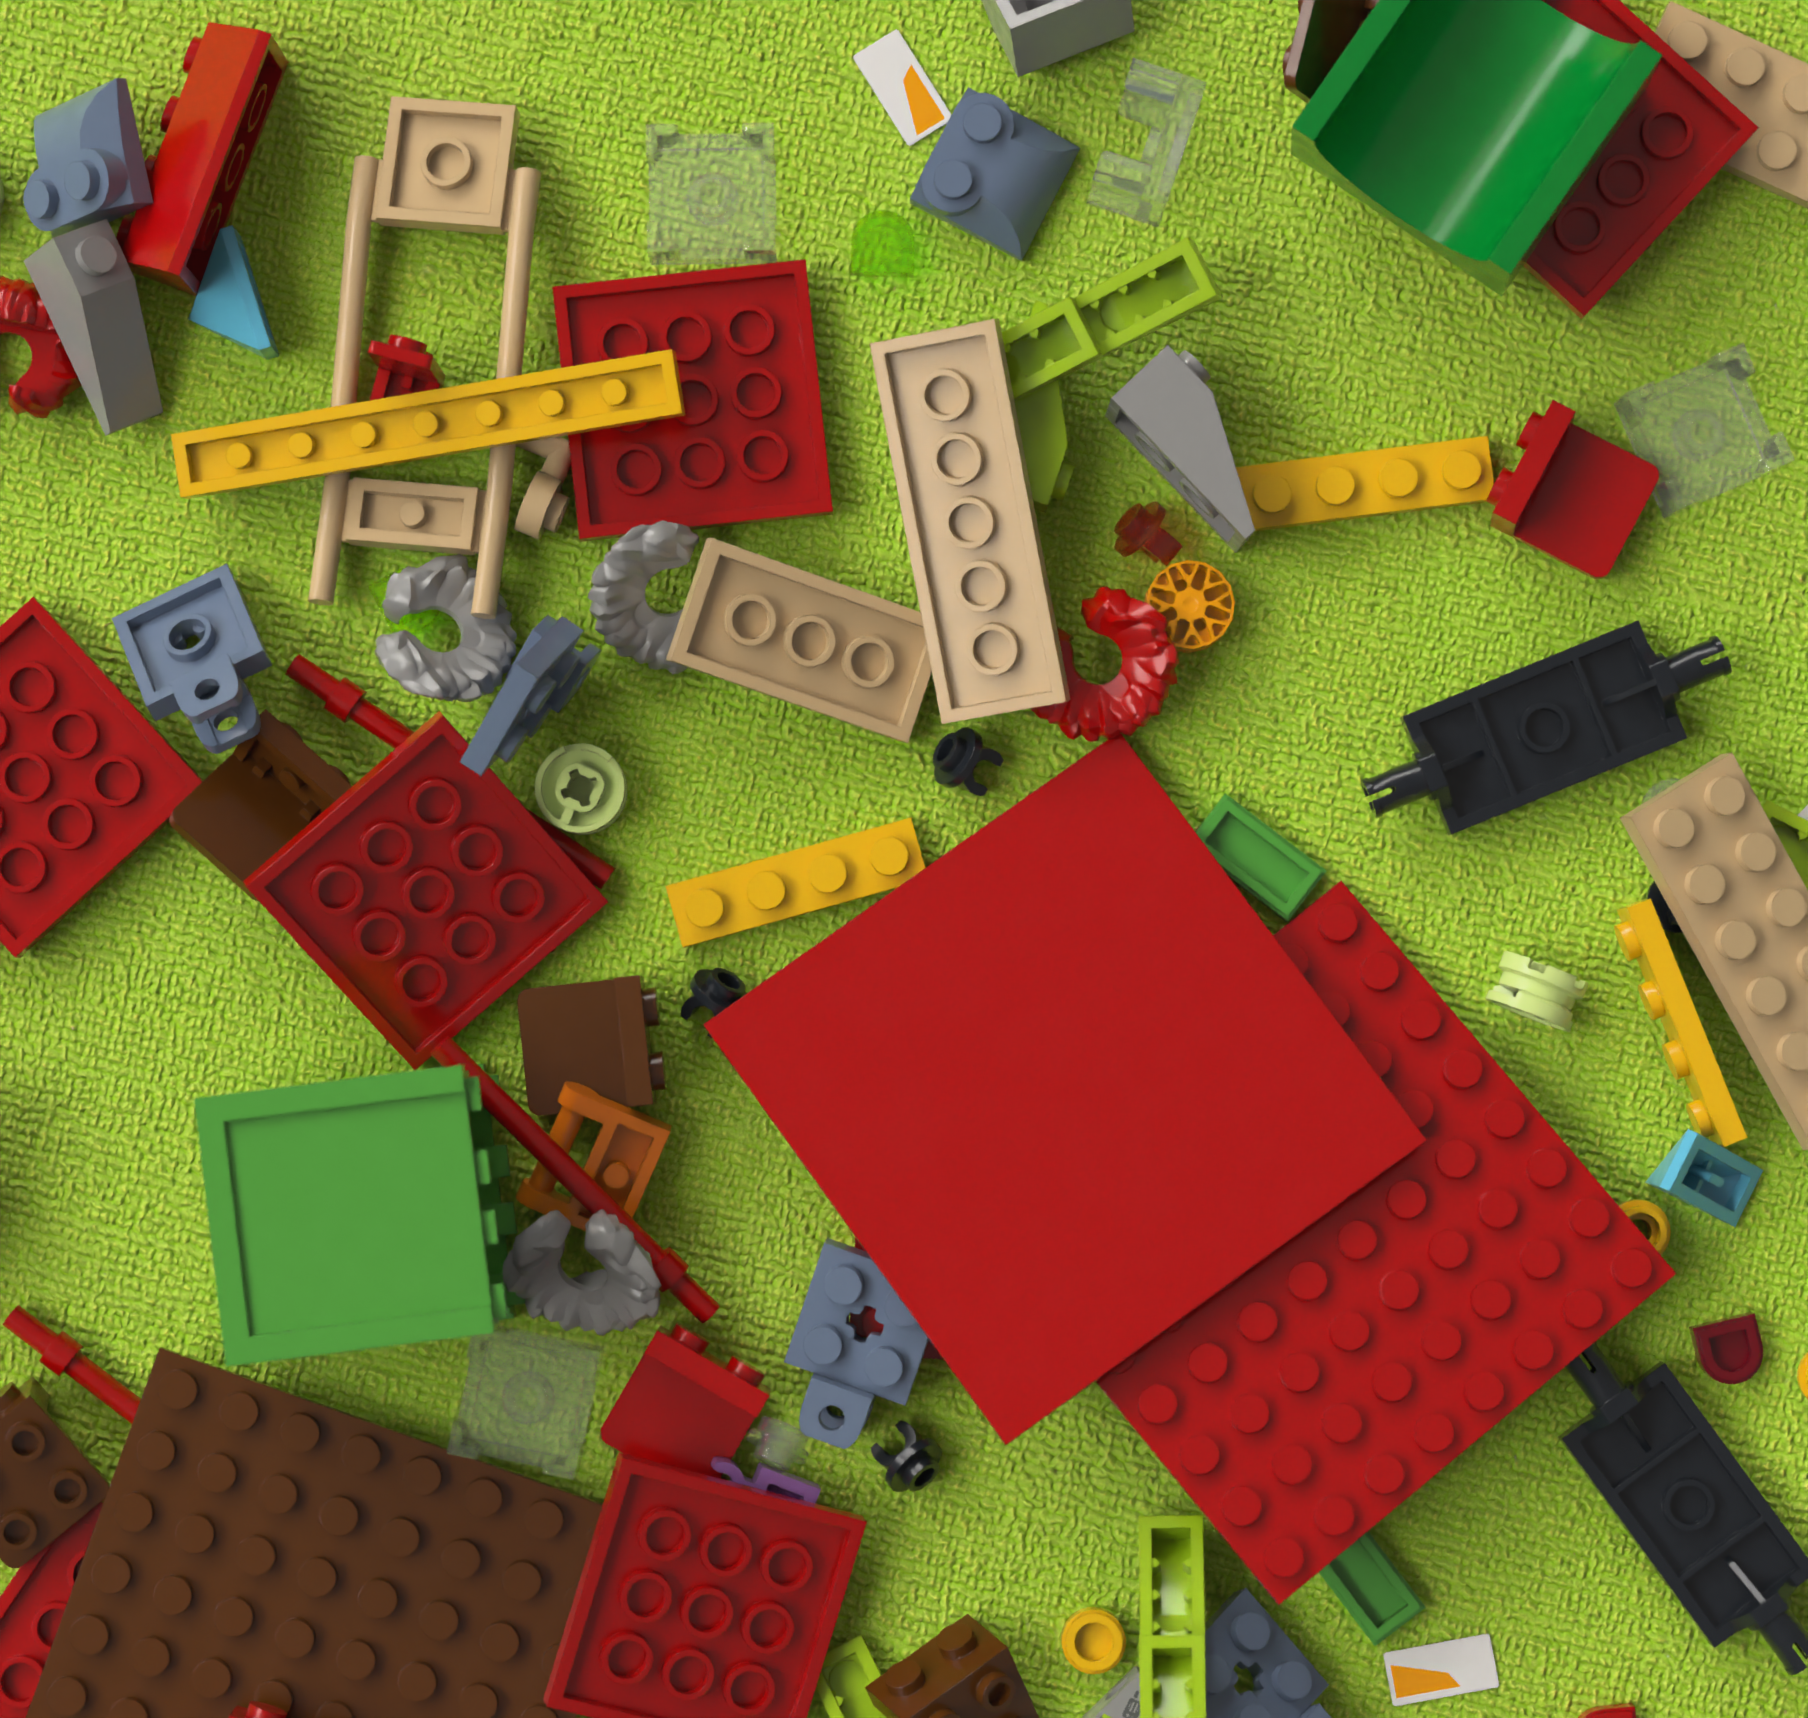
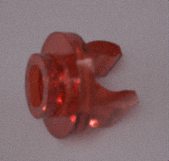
M1156 501L1149 503L1145 507L1140 503L1133 505L1119 519L1114 529V532L1118 535L1114 548L1123 557L1130 556L1140 549L1152 561L1156 563L1160 561L1163 565L1167 566L1183 546L1164 529L1159 527L1165 517L1166 509Z

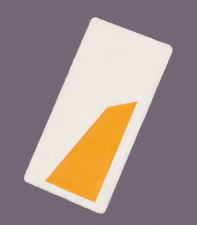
M899 30L892 31L853 56L857 66L907 145H913L948 123L952 114Z
M1489 1634L1385 1652L1383 1654L1393 1706L1497 1688L1499 1686Z

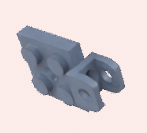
M228 564L220 566L112 618L145 705L155 721L181 709L186 718L192 722L194 730L203 746L213 754H219L259 733L261 727L260 715L251 692L243 679L272 666V663L238 582ZM197 635L201 641L194 647L185 649L187 647L186 639ZM231 716L238 717L237 723L231 729L226 731L218 730V725L225 718Z
M547 615L531 631L505 677L507 680L461 758L460 762L482 776L498 758L508 763L516 754L526 736L532 738L538 731L550 710L552 709L559 713L573 698L602 651L592 643L588 644L582 652L574 648L584 631L563 616L557 621Z
M830 1238L826 1239L821 1250L784 1362L814 1373L800 1411L799 1425L801 1432L808 1437L846 1449L860 1435L870 1416L876 1396L906 1405L929 1339L866 1251ZM865 1306H871L876 1309L875 1320L884 1324L883 1332H871L867 1338L861 1337L856 1334V1326L849 1322V1314H860ZM828 1406H837L842 1410L844 1416L833 1414Z
M1247 1588L1234 1592L1205 1623L1207 1718H1331L1319 1703L1310 1706L1329 1684ZM1235 1665L1241 1669L1247 1668L1251 1673L1254 1683L1252 1692L1248 1690L1239 1694L1234 1688L1238 1680V1676L1233 1670Z

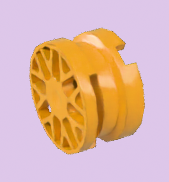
M1185 560L1169 565L1156 575L1144 599V602L1166 617L1168 621L1166 632L1173 641L1177 651L1190 654L1209 648L1224 635L1233 620L1235 600L1231 585L1219 570L1205 562Z

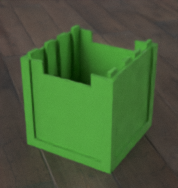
M479 1064V1066L487 1073L486 1064ZM464 1065L194 1098L226 1367L494 1334L496 1332V1324L499 1323L498 1320L514 1319L516 1317L515 1305L525 1304V1299L518 1297L515 1292H508L503 1282L502 1274L503 1263L508 1256L506 1235L518 1234L514 1202L502 1203L499 1178L511 1177L507 1145L495 1146L492 1117L482 1106L479 1077L469 1078V1071L465 1072ZM499 1075L490 1076L500 1086Z

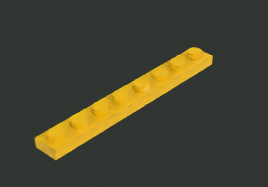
M669 349L171 434L180 497L191 499L684 416L686 414L676 352Z

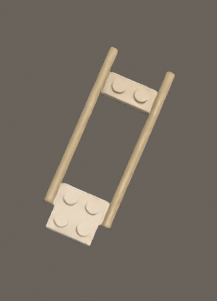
M391 96L383 160L366 155H359L354 158L346 218L331 407L356 403L371 222H377L380 226L505 235V232H509L496 379L522 375L533 236L541 172L528 167L513 169L520 113L516 105ZM516 444L490 448L487 491L479 490L478 487L353 477V480H351L350 472L325 476L308 601L318 605L334 604L342 542L353 546L473 556L476 553L478 554L471 615L476 618L495 619L512 495Z

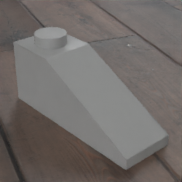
M104 219L53 237L26 258L24 263L105 436L163 413L135 278L108 220Z

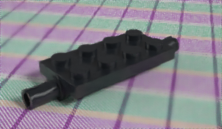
M1635 621L1402 716L1400 720L1414 752L1412 754L1413 761L1369 779L1364 778L1361 780L1365 797L1387 788L1392 790L1391 794L1369 802V807L1375 818H1379L1389 811L1428 796L1431 801L1434 800L1449 836L1682 741L1687 736L1677 714L1676 701L1680 700V693L1722 675L1727 676L1731 674L1732 669L1728 656L1707 665L1701 663V660L1724 651V646L1717 636H1712L1707 641L1665 657L1662 653H1654L1646 640L1639 621Z
M1595 1341L1581 1353L1590 1365V1370L1579 1356L1565 1366L1593 1404L1590 1409L1591 1413L1558 1436V1438L1711 1646L1717 1647L1734 1633L1748 1627L1750 1631L1758 1630L1785 1666V1670L1789 1675H1795L1803 1671L1807 1666L1798 1656L1792 1645L1794 1643L1803 1657L1807 1659L1808 1632L1789 1607L1792 1604L1791 1594L1800 1584L1808 1579V1557L1667 1365L1660 1361L1633 1382L1628 1381L1624 1383Z

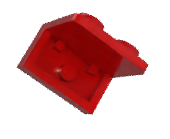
M1552 400L1544 416L1533 411L1516 443V446L1526 450L1517 468L1513 472L1503 467L1487 497L1486 502L1496 506L1492 513L1490 526L1591 578L1603 579L1610 573L1659 480V471L1655 465L1574 425L1573 420L1576 411Z
M676 1323L672 1331L660 1326L604 1422L600 1432L601 1438L606 1444L622 1453L721 1478L723 1473L717 1472L711 1466L713 1457L722 1456L732 1459L755 1417H758L769 1398L771 1389L761 1384L766 1375L749 1363L732 1356L727 1364L706 1352L705 1350L710 1342L692 1330Z

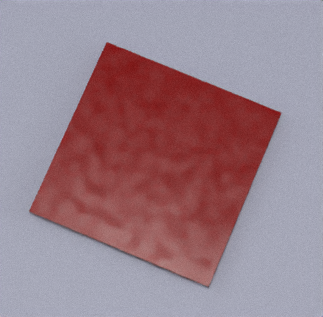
M1121 733L1112 740L1108 739L703 1024L704 1028L1005 1446L1427 1141Z
M1342 881L1338 882L1273 936L1427 1141L1095 1381L1278 1606L1677 1274Z

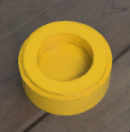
M1087 1607L1076 1611L1068 1618L1062 1629L1061 1645L1066 1659L1074 1668L1087 1674H1101L1111 1670L1120 1662L1125 1652L1126 1636L1120 1621L1111 1612L1099 1607Z

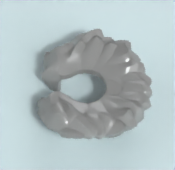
M662 520L653 525L641 524L631 528L612 545L611 551L605 554L604 561L595 568L591 578L593 586L588 594V599L592 601L589 611L597 619L595 630L604 635L605 642L615 647L619 656L632 657L635 662L640 664L648 663L650 669H667L672 674H678L688 668L666 660L682 610L671 614L656 612L646 602L645 589L652 576L659 571L681 567L690 562L694 548L699 543V536L693 533L689 526Z
M461 554L439 556L419 568L408 566L400 573H393L388 581L386 596L382 604L385 616L398 625L400 619L406 614H416L426 610H439L448 614L459 626L461 633L459 646L449 652H436L424 646L410 632L402 630L389 635L382 634L375 640V655L379 659V664L385 668L388 675L397 680L405 690L413 694L438 700L470 702L479 699L482 695L492 693L494 687L501 685L503 673L510 670L512 666L511 659L516 654L514 641L517 634L510 626L512 614L506 610L507 604L500 592L495 619H482L471 615L476 570L468 567L467 557Z
M600 1209L585 1224V1249L600 1261L605 1269L596 1270L592 1273L586 1271L574 1278H569L565 1274L560 1263L571 1222L559 1210L548 1212L515 1237L513 1249L509 1252L503 1263V1282L508 1292H515L518 1297L525 1299L528 1313L532 1319L543 1315L550 1322L558 1321L565 1331L580 1326L584 1331L594 1329L597 1335L604 1336L613 1329L622 1332L628 1327L631 1330L639 1320L654 1318L658 1314L660 1306L659 1288L661 1283L653 1269L650 1253L645 1251L634 1239V1233L626 1225L619 1223L616 1214H606L603 1209Z

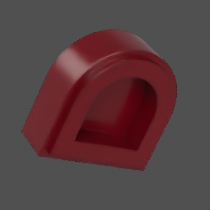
M1749 1312L1689 1327L1697 1362L1703 1372L1710 1378L1725 1384H1738L1750 1379L1760 1368L1763 1360V1345L1755 1313Z

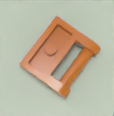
M566 1081L557 1099L562 1106L549 1136L569 1154L585 1117L602 1123L583 1170L633 1218L670 1135L672 1125L600 1096L587 1086ZM538 1161L531 1178H524L515 1196L516 1199L524 1206L545 1215L550 1211L559 1210L571 1222V1226L586 1231L585 1224L592 1214L573 1195L568 1197L557 1192L554 1189L557 1179Z

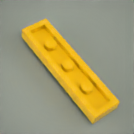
M1488 436L1236 467L1255 531L1485 503L1494 485Z
M910 817L667 885L666 890L681 944L685 948L896 889L922 871L925 865L912 818Z
M1651 898L1617 909L1622 923L1614 926L1616 938L1628 961L1637 959L1646 982L1638 985L1639 994L1649 1017L1652 1020L1660 1018L1670 1042L1662 1044V1050L1675 1079L1678 1080L1684 1077L1694 1100L1686 1104V1109L1695 1132L1704 1137H1709V1140L1722 1147L1748 1138Z

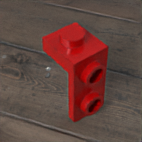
M390 335L387 344L374 340L370 342L368 354L378 366L370 400L440 389L443 387L446 375L438 365L434 355L426 352L427 345L422 342L399 335Z

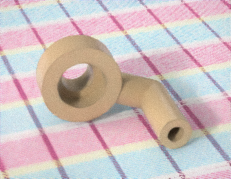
M562 437L516 444L519 448L546 458L541 471L535 474L528 487L514 527L516 531L538 540L546 529L554 533L557 532L570 497L560 494L563 482L571 467L569 440Z

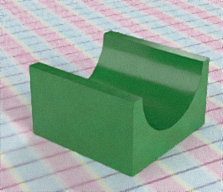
M1379 0L1292 125L1291 154L1500 296H1503L1648 87L1662 54L1641 40L1639 43L1629 44L1603 36L1570 19L1542 0Z

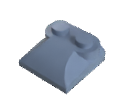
M126 78L113 79L35 116L34 139L38 169L32 173L27 182L23 201L31 222L38 229L50 231L53 238L104 219L111 222L153 203Z
M968 87L954 109L921 173L910 198V204L1022 261L1078 155L1080 147L1011 110L999 97L988 93H978Z

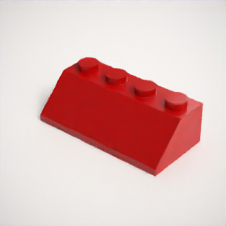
M208 22L203 37L195 36L190 42L183 62V72L188 74L180 97L172 95L164 109L160 131L166 134L158 155L150 154L145 160L153 203L136 210L135 215L127 214L117 232L116 239L132 273L197 296L219 230L225 228L289 63L272 34L257 29Z

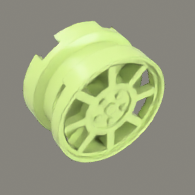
M586 743L572 744L553 751L541 764L535 780V795L540 810L555 826L568 833L589 835L608 828L618 819L626 804L627 782L620 765L605 750Z
M1504 951L1498 965L1503 971L1499 980L1500 985L1494 986L1493 990H1489L1485 999L1534 1021L1570 1032L1573 1025L1571 1021L1573 1014L1570 1011L1576 999H1583L1588 983L1583 980L1576 981V976L1550 965L1546 966L1533 961L1531 958Z

